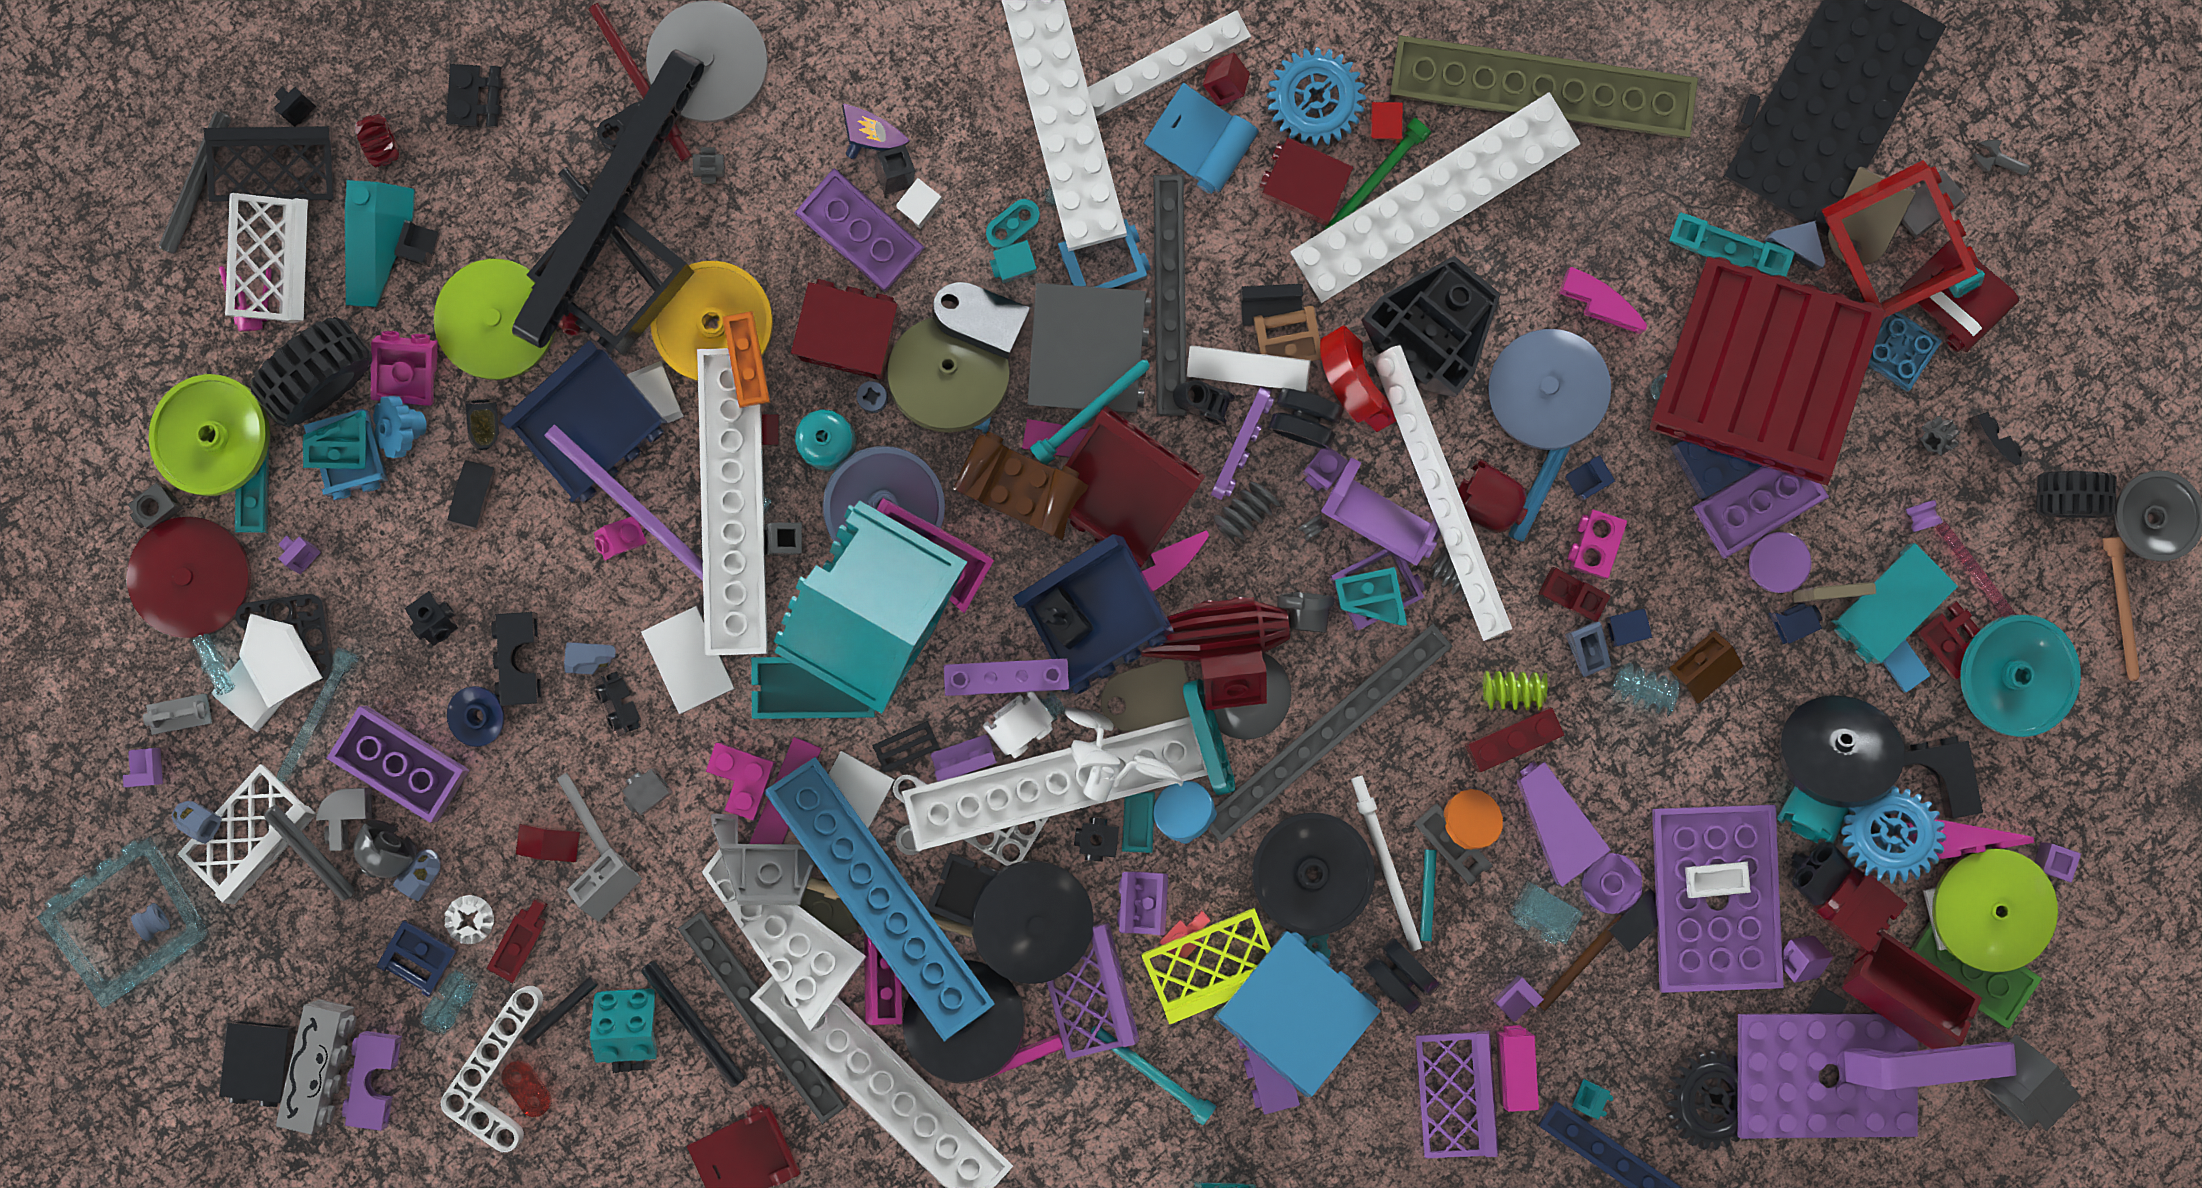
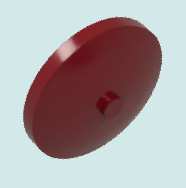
M177 517L158 524L138 541L128 562L127 588L134 608L151 627L174 637L199 638L216 633L235 619L238 607L246 603L249 595L251 568L242 544L228 529L214 521L203 518Z

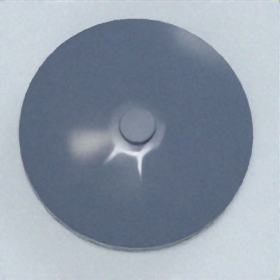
M1559 329L1536 330L1515 339L1498 356L1489 378V401L1498 424L1517 442L1539 450L1564 449L1586 439L1602 422L1610 402V375L1600 353L1584 338Z
M875 446L860 450L845 459L835 469L826 485L822 511L826 529L833 542H841V539L836 537V534L841 525L848 526L845 524L847 518L844 517L849 505L855 507L859 500L877 509L882 498L941 529L945 512V500L941 484L933 470L921 458L902 448Z

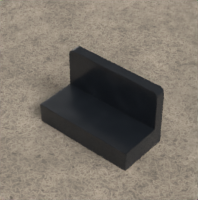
M1303 284L1241 287L1243 326H1254L1253 316L1262 315L1264 318L1302 310Z

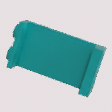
M1916 543L1907 544L1899 552L1901 556L1874 582L1876 594L1860 596L1841 616H1835L1831 620L1836 626L1834 628L1836 634L1846 642L1850 640L1857 647L1855 650L1857 655L1868 664L1870 662L1873 664L1882 663L1958 587Z

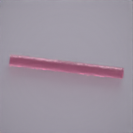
M1944 520L1943 523L1938 524L1935 527L2001 615L2003 617L2017 615L1947 522Z

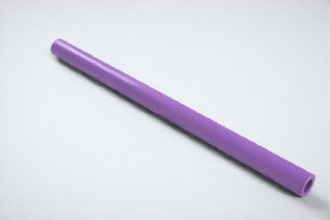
M554 424L544 436L703 581V560Z

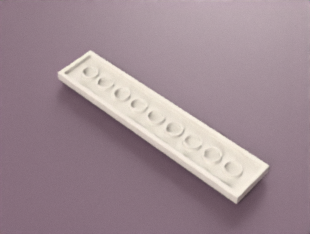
M1002 0L1068 251L1127 236L1064 0Z
M1549 92L1290 251V254L1319 302L1323 303L1576 148L1581 143Z
M728 348L697 349L705 656L768 654L761 404L744 408L739 407Z
M1190 717L1102 740L1101 750L1115 755L1120 761L1119 767L1111 768L1114 770V777L1130 761H1134L1135 756L1150 757L1167 764L1178 774L1182 782L1208 775ZM1096 741L1089 742L1096 746ZM1070 747L901 791L916 851L1103 803L1093 800L1083 793L1093 766L1079 769ZM1131 769L1121 779L1118 787L1112 786L1106 802L1172 785L1177 782L1150 776L1137 769Z
M773 976L750 998L775 1025L945 1188H994L1013 1167L1006 1158L838 997L812 1032L808 1029Z

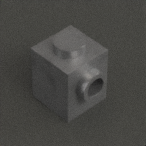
M651 768L644 774L638 771L625 781L628 786L622 790L626 796L623 798L625 805L633 814L637 811L639 815L647 813L673 793L656 768Z

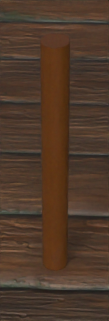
M1619 914L1542 996L1544 1000L1538 1006L1544 1012L1614 938L1607 929L1621 917Z

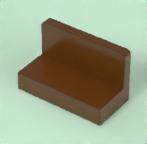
M1714 630L1668 669L1672 676L1688 690L1692 699L1699 704L1743 667V664L1734 647Z

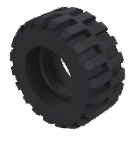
M337 317L327 318L323 322L319 321L312 327L301 331L299 335L291 338L283 347L277 349L262 364V367L255 372V377L251 379V392L277 424L284 427H293L295 424L299 425L305 420L313 418L319 412L324 411L329 405L339 400L343 394L353 388L355 383L369 370L370 364H372V354L346 321Z

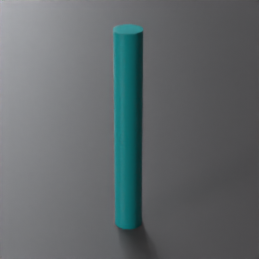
M1425 849L1420 941H1432L1437 850Z

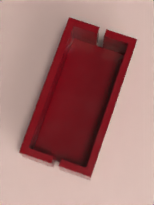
M1883 930L1879 932L1881 939L1870 952L1858 950L1853 961L1854 965L1850 967L1841 987L1844 991L1930 1049L1956 1047L1963 1044L1971 1026L1969 1021L1974 1019L1982 997Z

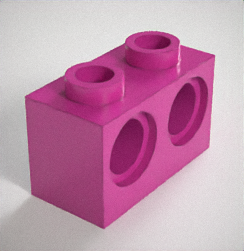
M1594 509L1589 510L1587 515L1582 514L1577 527V531L1581 532L1578 543L1571 545L1567 560L1571 561L1569 568L1603 580L1608 579L1627 520ZM1596 521H1601L1607 526V534L1603 538L1594 534L1593 526ZM1588 549L1593 550L1598 556L1595 566H1588L1584 562L1583 556Z

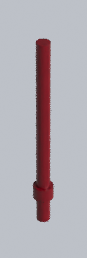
M600 4L592 5L589 8L590 13L644 99L650 86ZM675 123L665 141L667 144L670 143L681 162H685L692 155L681 139L682 133Z

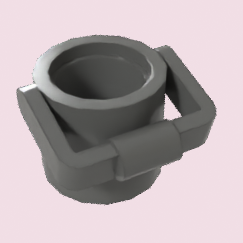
M1288 592L1277 596V607L1290 609L1289 629L1327 633L1329 608L1334 605V596L1302 592Z

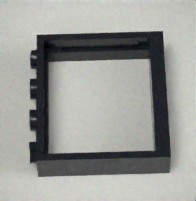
M623 212L616 226L673 271L616 337L573 302H571L564 314L566 317L570 313L578 319L575 324L588 335L593 331L600 336L597 342L610 353L616 349L622 355L629 350L695 273L683 259ZM569 226L527 273V276L534 283L531 287L532 289Z

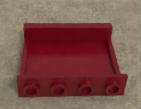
M1106 406L1096 417V421L1064 465L1080 473L1078 479L1089 486L1087 491L1075 503L1068 518L1071 519L1070 524L1081 532L1087 531L1092 534L1097 544L1112 534L1124 537L1141 568L1206 476L1113 409Z

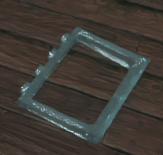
M151 836L139 844L136 840H133L120 850L123 854L115 861L110 857L105 859L95 867L97 871L95 875L89 879L86 875L78 878L70 885L72 891L65 896H62L60 892L55 894L44 903L47 908L37 916V919L77 971L102 1009L203 940L209 931ZM139 856H146L186 924V928L111 981H105L58 922L56 914Z

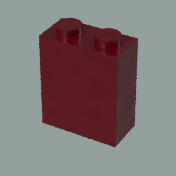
M1287 137L1284 145L1277 144L1271 160L1276 162L1272 172L1266 170L1259 185L1260 188L1264 189L1261 197L1326 226L1332 217L1353 170V166Z

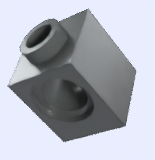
M158 482L127 504L133 511L130 514L133 521L140 528L145 527L146 529H153L183 509V506L166 484ZM156 500L159 509L154 516H151L148 513V505Z

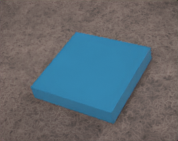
M1896 312L1883 319L1868 367L1908 392L1943 340L1900 312Z

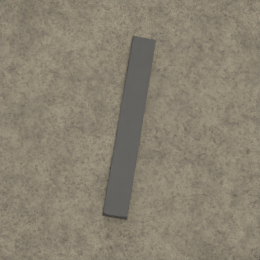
M1184 174L1153 175L1156 417L1187 416V411L1176 406L1173 400V391L1176 386L1186 382Z
M701 910L677 928L823 1125L846 1108V1102L821 1068L750 1000L761 987L704 910Z

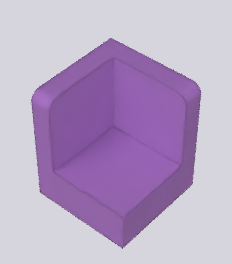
M161 749L130 750L128 753L130 775H123V787L163 784Z
M2041 842L2034 862L2046 875L2072 883L2081 853L2055 844Z
M1815 936L1791 939L1782 951L1783 970L1795 983L1819 978L1833 959L1832 954Z
M1517 975L1492 1001L1512 1021H1517L1531 1006L1536 1008L1544 999L1521 976Z

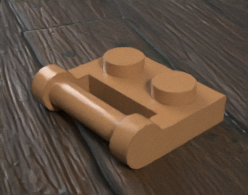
M1313 305L1305 306L1304 310L1264 318L1262 315L1253 316L1260 354L1311 361L1321 360L1320 338ZM1302 322L1307 324L1308 331L1267 338L1266 329Z

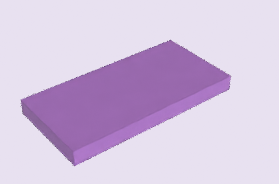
M835 168L832 169L794 212L796 216L884 293L893 286L925 249L919 241Z
M1761 466L1692 508L1720 555L1725 559L1829 498L1820 483Z

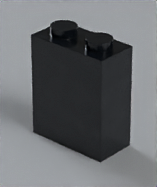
M241 1020L227 1023L219 1097L229 1098L228 1102L234 1104H247V1100L259 1101V1106L277 1107L278 1103H281L290 1067L296 1026Z

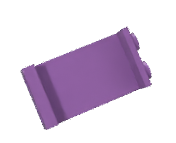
M1351 457L1337 479L1321 512L1416 566L1423 556L1429 558L1437 545V542L1433 539L1437 540L1441 535L1435 518L1432 523H1429L1353 480L1361 462Z

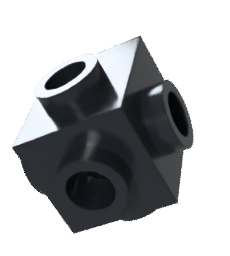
M430 591L404 608L413 622L410 628L419 640L425 638L433 646L446 640L451 633L458 629L453 620V617L456 615L454 610L446 601L442 602Z
M1089 817V822H1083L1082 828H1076L1074 846L1080 847L1079 853L1085 854V860L1103 862V856L1116 858L1119 826L1107 825L1108 819ZM1099 834L1102 837L1101 843L1093 844L1090 841L1091 836Z

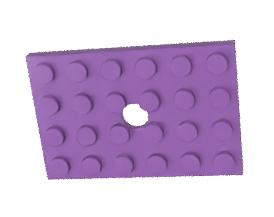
M1776 805L1652 809L1660 992L1783 988ZM1748 862L1751 893L1728 895L1727 904L1720 910L1711 909L1706 903V897L1688 898L1685 867Z
M1878 1013L1738 1014V1137L1741 1139L1918 1137V1087L1887 1090L1846 1082L1844 1050L1868 1048L1891 1053L1918 1051V1040ZM1826 1064H1833L1839 1070V1080L1833 1087L1826 1088L1819 1081V1071Z

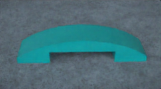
M1682 212L1678 213L1669 239L1670 242L1701 256L1711 258L1722 257L1729 260L1731 264L1740 267L1752 266L1759 269L1761 273L1770 276L1781 275L1786 277L1795 254L1793 250L1767 241L1762 243L1709 225L1708 221Z

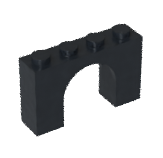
M1951 736L1939 739L1940 744L1929 746L1928 741L1910 744V750L1905 751L1903 767L1910 764H1918L1928 769L1934 775L1939 786L1945 818L1954 819L1983 813L1969 741H1959L1958 736ZM1890 814L1885 815L1888 819L1891 818ZM1873 823L1871 834L1880 833V828Z

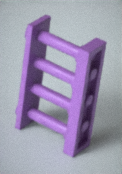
M1067 659L944 665L945 696L1068 690Z

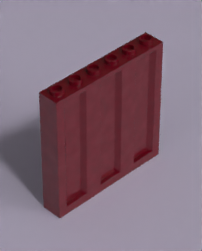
M1707 257L1649 430L1828 486L1886 310L1879 309L1874 303H1859L1850 300L1848 296L1841 293L1829 294L1820 291L1818 287L1811 284H1796L1781 275L1770 276L1761 273L1759 269L1752 266L1740 267L1731 264L1729 260L1722 257Z

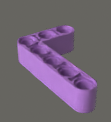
M1993 1042L1902 1053H1891L1868 1048L1844 1050L1846 1082L1878 1089H1904L2016 1075L2015 1048L2012 1042Z

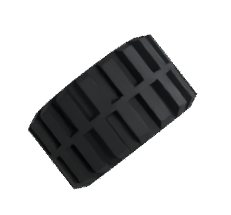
M2092 471L2044 472L2037 476L2036 513L2046 517L2059 518L2110 517L2116 514L2117 477L2110 473Z

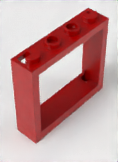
M1924 160L1821 210L1863 301L1874 303L1879 309L1886 310L1884 318L1978 274L1974 266L1978 262V258L1971 245L1966 247L1962 237L1966 236L1963 225L1959 219L1954 221L1950 213L1951 210L1955 209L1947 192L1942 194L1938 187V184L1942 183V179L1936 167L1930 168ZM1924 180L1962 264L1880 303L1842 219Z

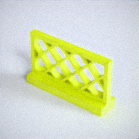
M1255 908L1141 954L1164 1008L1169 1025L1229 1001L1257 967L1256 964L1247 961L1252 946L1264 949L1266 954L1270 951V944ZM1252 917L1256 928L1251 939L1235 933L1239 922ZM1233 925L1231 931L1225 929L1226 927ZM1220 931L1229 935L1223 951L1207 944L1211 933ZM1258 934L1262 943L1255 941ZM1205 936L1203 942L1196 940ZM1233 937L1249 943L1243 959L1227 953ZM1190 942L1201 947L1195 962L1178 956L1184 944ZM1177 948L1175 954L1168 952L1169 950ZM1204 949L1221 955L1215 970L1198 964ZM1163 954L1173 959L1167 973H1163L1154 969L1150 958ZM1224 957L1241 963L1236 974L1227 976L1218 972ZM1176 960L1192 966L1186 982L1170 975ZM1244 965L1251 967L1249 969L1242 971ZM1196 968L1212 974L1207 986L1200 988L1190 984ZM1157 975L1164 978L1162 985L1160 984ZM1216 976L1222 979L1217 982H1214ZM1168 980L1184 986L1180 997L1167 1001L1163 991ZM1188 988L1194 990L1186 994Z

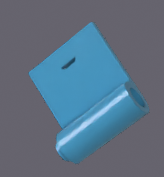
M1182 83L1143 144L1198 181L1196 185L1208 194H1212L1213 191L1221 192L1259 134V130L1247 120L1237 115H1230L1191 87Z

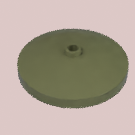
M933 317L913 325L896 342L888 362L889 389L897 407L912 422L932 431L960 432L985 422L1000 407L1008 390L1009 362L1006 358L945 334L938 328Z

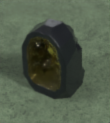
M496 399L465 401L467 433L470 443L480 451L487 450L495 444L499 435Z

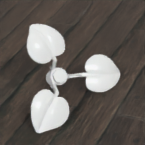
M1071 707L1065 708L1064 712L1069 719L1082 726L1094 728L1097 732L1096 746L1079 740H1074L1071 745L1072 753L1079 769L1093 766L1083 791L1087 797L1096 801L1106 802L1112 786L1118 787L1121 779L1131 769H1137L1150 776L1177 782L1182 787L1183 782L1171 767L1157 759L1145 756H1135L1134 761H1130L1114 777V770L1111 768L1119 767L1120 761L1115 755L1101 750L1103 729L1112 731L1114 728L1111 720L1096 711Z

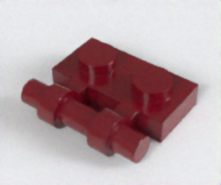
M1956 600L1947 606V609L1954 616L1950 621L1946 619L1943 613H1939L1916 631V634L1953 680L1961 677V665L1965 651L1971 640L1980 631L1971 619L1972 614L1967 608L1963 609ZM1962 626L1970 636L1969 641L1965 642L1956 631L1958 627Z

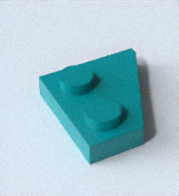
M366 411L358 412L303 435V468L366 469Z

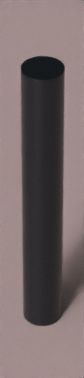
M592 976L587 978L522 1036L523 1041L528 1046L535 1042L598 986L597 981Z

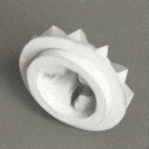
M473 895L462 896L451 902V905L445 912L444 926L447 928L450 937L461 944L478 943L484 940L493 928V911L490 905L480 897ZM478 911L473 919V922L476 924L475 927L468 925L460 929L461 923L464 921L462 913L469 915Z

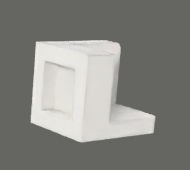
M917 178L896 204V207L921 229L943 200L938 193Z

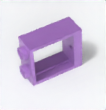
M1384 549L1329 577L1336 590L1335 579L1347 577L1391 555L1411 594L1402 599L1404 607L1424 598L1422 591L1425 590V587L1418 574L1413 576L1408 566L1411 562L1388 549ZM1347 612L1356 631L1378 621L1377 619Z

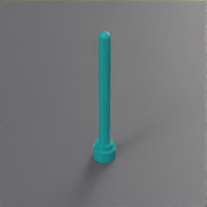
M1147 360L1139 361L1049 440L1045 438L1043 441L1038 440L1033 444L1030 449L1035 457L1042 464L1048 465L1055 459L1054 455L1058 452L1057 448L1149 370V362Z
M1098 1025L1092 1027L1091 1034H1093ZM1102 1027L1095 1036L1105 1043L1117 1040ZM1122 1046L1111 1049L1191 1109L1190 1113L1194 1115L1193 1119L1203 1126L1217 1106L1211 1101L1195 1098L1130 1048Z

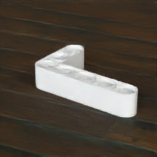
M903 775L894 782L893 792L895 797L904 803L903 796L899 791L900 783L903 780L909 779L913 781L916 787L928 784L913 775ZM1049 817L1035 820L1036 829L1030 835L1022 834L1018 825L1010 827L1007 833L1002 829L993 831V842L988 845L978 842L977 836L963 840L1008 866L1023 860ZM1007 844H1015L1020 850L1019 857L1014 861H1009L1003 856L1002 850Z
M525 986L511 996L441 1099V1109L448 1117L500 1152H509L515 1149L522 1142L524 1131L516 1121L485 1101L480 1095L541 1008L543 994L535 986ZM523 993H529L533 996L534 1005L532 1008H525L521 1004L520 997ZM505 1018H511L515 1021L516 1031L514 1034L507 1033L504 1030L503 1022ZM488 1043L498 1047L499 1055L497 1059H492L486 1054ZM470 1069H476L480 1072V1084H474L469 1080L468 1072ZM453 1094L460 1095L463 1098L464 1106L462 1109H456L452 1106L451 1097ZM477 1112H484L488 1115L489 1124L487 1127L480 1126L477 1123ZM503 1129H508L513 1133V1144H507L501 1139V1131Z

